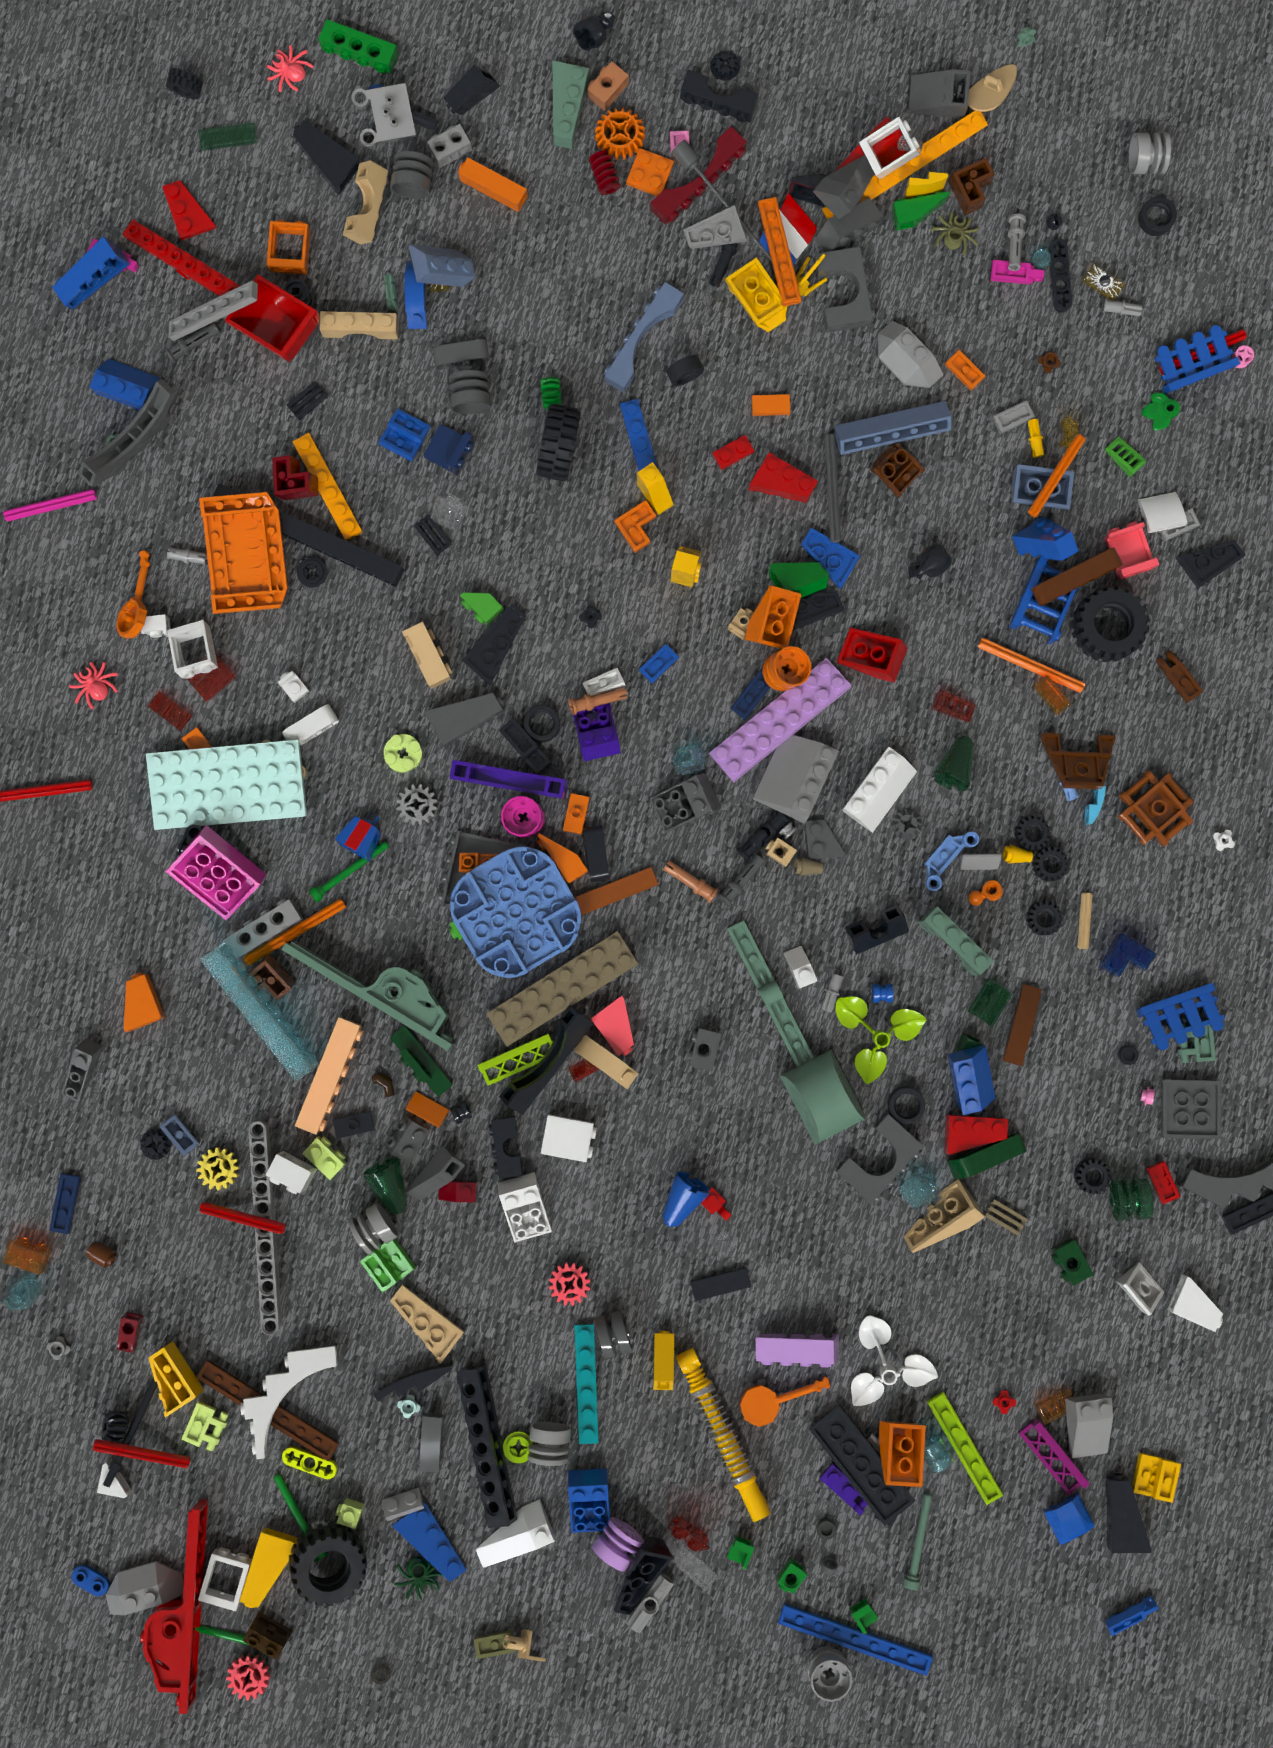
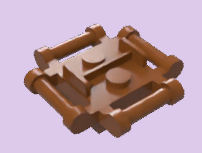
M1147 770L1140 780L1126 792L1123 791L1118 795L1128 807L1117 817L1129 826L1140 839L1139 842L1142 845L1155 837L1158 843L1165 847L1172 837L1186 825L1189 826L1193 823L1186 810L1194 800L1192 797H1188L1172 779L1173 776L1170 772L1158 780ZM1150 782L1152 787L1136 801H1133L1131 797ZM1165 783L1172 789V791L1179 797V799H1180L1183 803H1181V802L1175 797V795L1168 789V787L1165 785ZM1133 812L1150 832L1145 834L1129 814ZM1180 816L1181 820L1163 835L1161 831Z

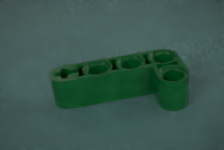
M1020 1132L1007 1136V1139L990 1143L970 1153L957 1155V1158H949L947 1163L954 1179L968 1178L1021 1155L1027 1149Z

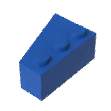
M1045 517L1036 519L1033 524L1012 536L1017 551L1022 556L1025 553H1030L1032 557L1044 555L1045 559L1063 561L1079 551L1072 531Z

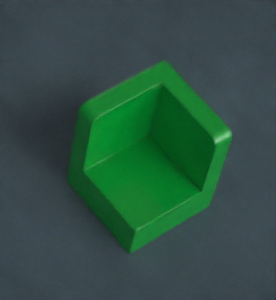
M735 1535L727 1558L740 1563L742 1569L746 1570L754 1550V1543Z
M866 1598L849 1608L851 1615L863 1634L867 1633V1626L878 1620L877 1615Z

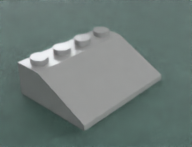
M792 735L776 748L753 800L805 824L839 751L821 742Z

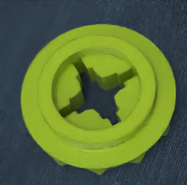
M521 1431L510 1433L503 1443L504 1455L513 1463H524L528 1460V1453L531 1452L529 1451V1445L533 1444V1441L530 1440L527 1433ZM518 1439H520L521 1445L524 1446V1448H521L519 1455L516 1448L510 1447L516 1445Z

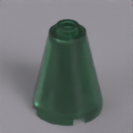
M966 736L956 738L933 772L932 777H935L934 781L937 784L952 790V786L958 788V791H967L969 789L974 753V743L971 738Z
M391 1158L385 1160L386 1163L379 1165L377 1163L364 1171L363 1176L388 1212L398 1215L405 1211L407 1200L401 1163L398 1158Z

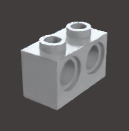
M460 124L450 126L442 134H436L427 141L429 151L439 168L472 151L471 142ZM456 138L461 139L459 142H453ZM439 147L445 148L443 151H437Z

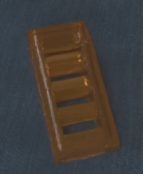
M1069 1388L1034 1404L1044 1425L1066 1414L1063 1397L1066 1395L1067 1398L1073 1397ZM1059 1399L1063 1405L1062 1409H1060L1057 1403V1400ZM1050 1404H1054L1056 1412H1053ZM1045 1407H1047L1050 1413L1049 1415H1046L1044 1411Z

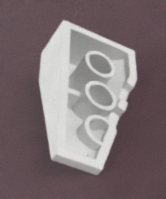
M540 1499L522 1506L516 1512L517 1520L507 1527H500L476 1548L483 1568L537 1550L555 1541V1533Z

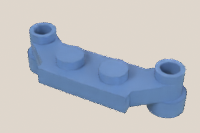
M968 832L965 835L956 837L948 835L924 863L926 866L925 884L927 889L936 891L941 888L942 880L939 876L964 847L971 848L979 843L977 833ZM968 837L972 839V843H968ZM931 880L935 882L934 887L930 885Z

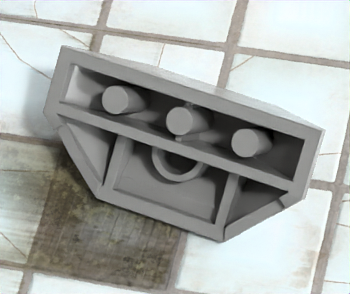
M891 321L878 333V358L903 385L930 388L943 376L935 356L907 327Z
M158 1561L119 1571L106 1593L110 1614L127 1615L169 1602L183 1595L184 1578L182 1572L176 1571Z

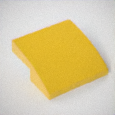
M929 172L927 179L909 178L904 198L907 200L917 195L923 194L927 196L937 191H943L948 174Z
M1139 1452L1132 1481L1134 1493L1173 1503L1181 1464Z

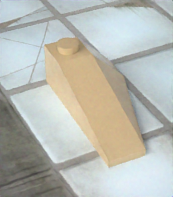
M959 1179L941 1191L939 1201L934 1206L931 1204L927 1208L929 1213L924 1219H918L904 1236L911 1252H917L964 1231L985 1217L977 1202Z

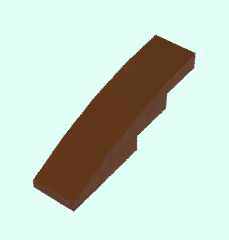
M1026 984L1021 986L1018 1004L1015 1006L1012 1024L1009 1027L1002 1061L1022 1066L1042 989Z

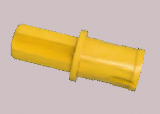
M1038 419L1028 420L1030 433L1028 441L1031 445L1032 458L1044 456L1043 436L1040 434Z

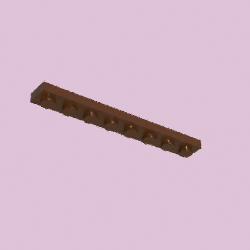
M210 1360L206 1361L196 1377L238 1405L243 1403L244 1398L264 1395ZM278 1405L270 1425L329 1461L339 1442L283 1406Z

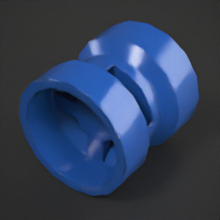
M872 984L873 1003H879L883 1000L886 1003L893 1002L892 984H885L884 986Z

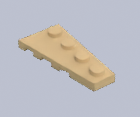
M402 1284L390 1302L411 1325L413 1331L422 1339L425 1346L441 1364L462 1336L464 1330Z

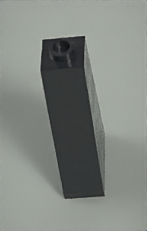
M303 120L294 129L293 137L295 142L332 189L340 195L358 171L359 158Z
M1112 1473V1476H1106L1107 1548L1111 1553H1152L1130 1480L1122 1473Z

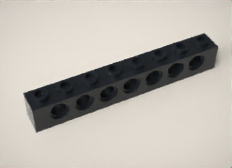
M486 1364L467 1366L457 1371V1383L460 1387L461 1402L464 1407L465 1422L469 1432L468 1438L472 1446V1458L476 1466V1478L479 1482L480 1498L485 1511L484 1517L488 1528L507 1527L517 1520L487 1367Z

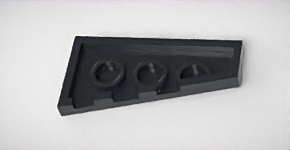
M511 604L461 660L489 686L492 684L526 615Z

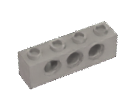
M283 899L276 903V908L271 911L267 909L259 914L260 917L255 921L250 919L243 924L244 927L238 931L234 929L226 934L227 938L223 941L235 960H240L248 953L304 920L293 900ZM278 913H282L284 916L281 923L275 921V916ZM265 923L267 930L262 934L259 932V926ZM245 933H248L251 937L247 944L242 940Z

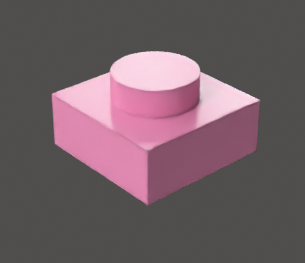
M689 131L670 132L671 152L683 140H686L689 144Z

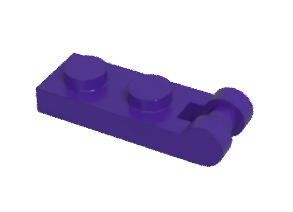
M831 1463L819 1477L820 1480L861 1516L868 1504L863 1498L858 1504L854 1501L858 1495L860 1497L861 1495L844 1473Z

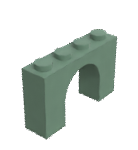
M938 907L929 909L917 922L931 936L935 935L944 941L960 957L959 963L972 976L981 975L994 962Z

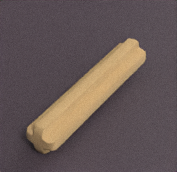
M1092 893L1081 894L1077 945L1079 949L1089 948Z

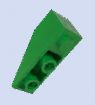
M937 191L932 195L925 196L921 194L912 199L906 200V198L896 200L891 209L896 231L917 226L947 202L949 191Z

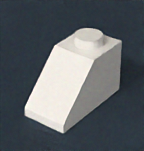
M802 946L784 953L798 989L817 982L813 968Z

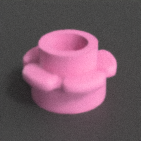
M1147 1087V1090L1143 1089L1141 1101H1145L1144 1105L1153 1104L1155 1090L1149 1089L1150 1087Z

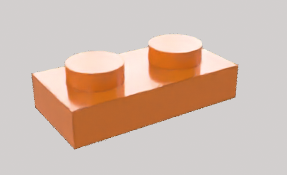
M960 350L945 363V366L970 391L986 377Z

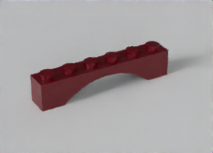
M732 126L718 138L714 157L708 168L703 172L712 185L719 179V175L723 171L727 172L732 167V162L736 158L741 159L746 153L747 141ZM699 176L682 187L663 190L650 202V210L665 225L669 222L673 223L683 209L687 210L692 205V200L696 196L701 197L704 194L708 185Z

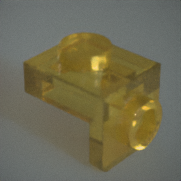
M1071 416L1063 418L1060 422L1066 438L1058 444L1059 449L1064 446L1067 449L1075 436L1079 434L1077 422L1072 420Z

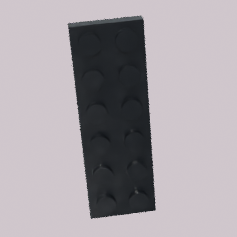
M840 1404L809 1428L884 1526L915 1503L914 1497L905 1486L885 1485L881 1455Z

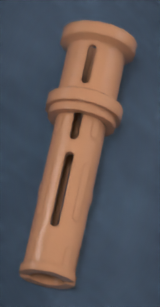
M625 687L592 696L585 694L581 698H569V708L572 715H576L577 712L584 710L591 711L596 706L627 699V692Z
M669 860L668 866H665L663 870L694 889V894L701 895L710 904L719 889H714L705 883L706 880L697 879Z

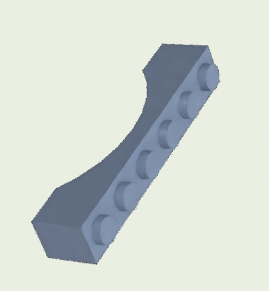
M666 282L662 287L659 286L656 289L654 300L652 303H647L644 309L645 314L642 318L639 317L634 324L635 329L632 334L629 333L624 340L625 345L622 350H617L614 355L615 361L612 365L609 364L604 371L605 382L622 393H625L634 379L633 360L640 340L656 323L674 316L684 300V293Z

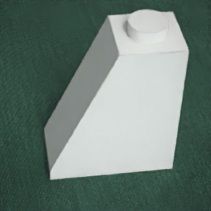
M1182 1274L1167 1310L1216 1332L1217 1328H1220L1222 1324L1223 1313L1191 1278Z

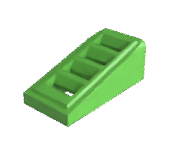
M1120 437L1105 448L1107 454L1129 477L1147 462ZM1119 444L1121 447L1114 452L1113 449ZM1125 450L1126 453L1120 457L1118 454ZM1129 455L1131 459L1126 462L1124 459ZM1135 461L1136 464L1131 467L1130 464Z

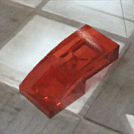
M160 691L148 705L150 709L180 731L192 718V715Z

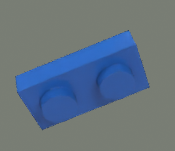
M665 644L639 669V672L653 684L679 659V656Z

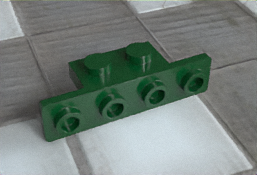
M403 1026L390 1037L401 1051L399 1054L402 1056L400 1058L402 1063L406 1067L410 1066L414 1071L412 1075L418 1082L427 1083L437 1097L453 1086L451 1081L406 1026Z

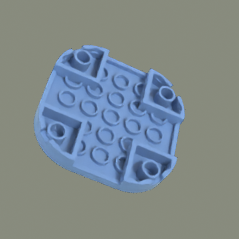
M530 847L507 849L470 870L457 881L450 897L452 919L474 958L487 972L504 978L524 975L555 955L564 952L575 941L581 924L579 905L555 863L545 853Z

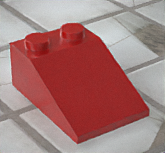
M850 628L837 663L877 679L895 683L908 648L901 639Z

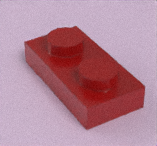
M746 435L714 451L712 455L722 471L753 454L754 449Z

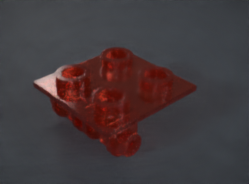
M676 1516L673 1520L675 1525L668 1526V1529L672 1531L671 1535L678 1540L683 1539L687 1542L686 1546L692 1551L697 1552L710 1549L706 1545L709 1541L707 1535L697 1530V1527H694L690 1533L692 1524H689L682 1516Z

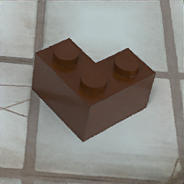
M987 157L953 172L949 184L964 215L981 209L986 198L981 188L991 184L995 175Z
M269 954L245 974L237 985L249 998L265 987L276 1000H279L292 989L296 981Z

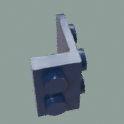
M440 425L424 452V458L457 474L458 470H461L465 463L467 453H470L473 449L474 441L472 435L467 432L461 435L444 425Z

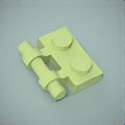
M198 1401L181 1440L198 1447L201 1446L204 1440L208 1442L206 1449L213 1451L215 1446L219 1444V1436L222 1429L227 1425L226 1420L229 1414L222 1411L219 1418L214 1416L216 1408ZM210 1424L215 1425L212 1434L207 1433Z

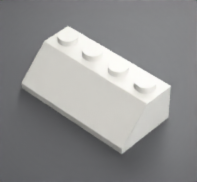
M888 747L841 811L873 833L917 771L903 756Z

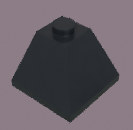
M813 173L792 177L789 194L792 198L824 207L825 204L815 195L813 190L827 175Z

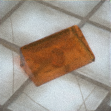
M1046 675L1033 686L1056 715L1071 705V702L1049 676Z

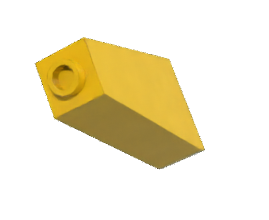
M264 1527L260 1533L239 1602L244 1603L249 1608H258L288 1563L289 1555L292 1554L291 1548L293 1544H298V1537Z

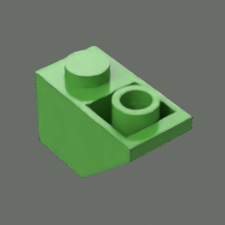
M490 593L460 594L461 604L468 611L472 609L475 613L474 618L480 624L484 622L488 626L504 611L503 607Z

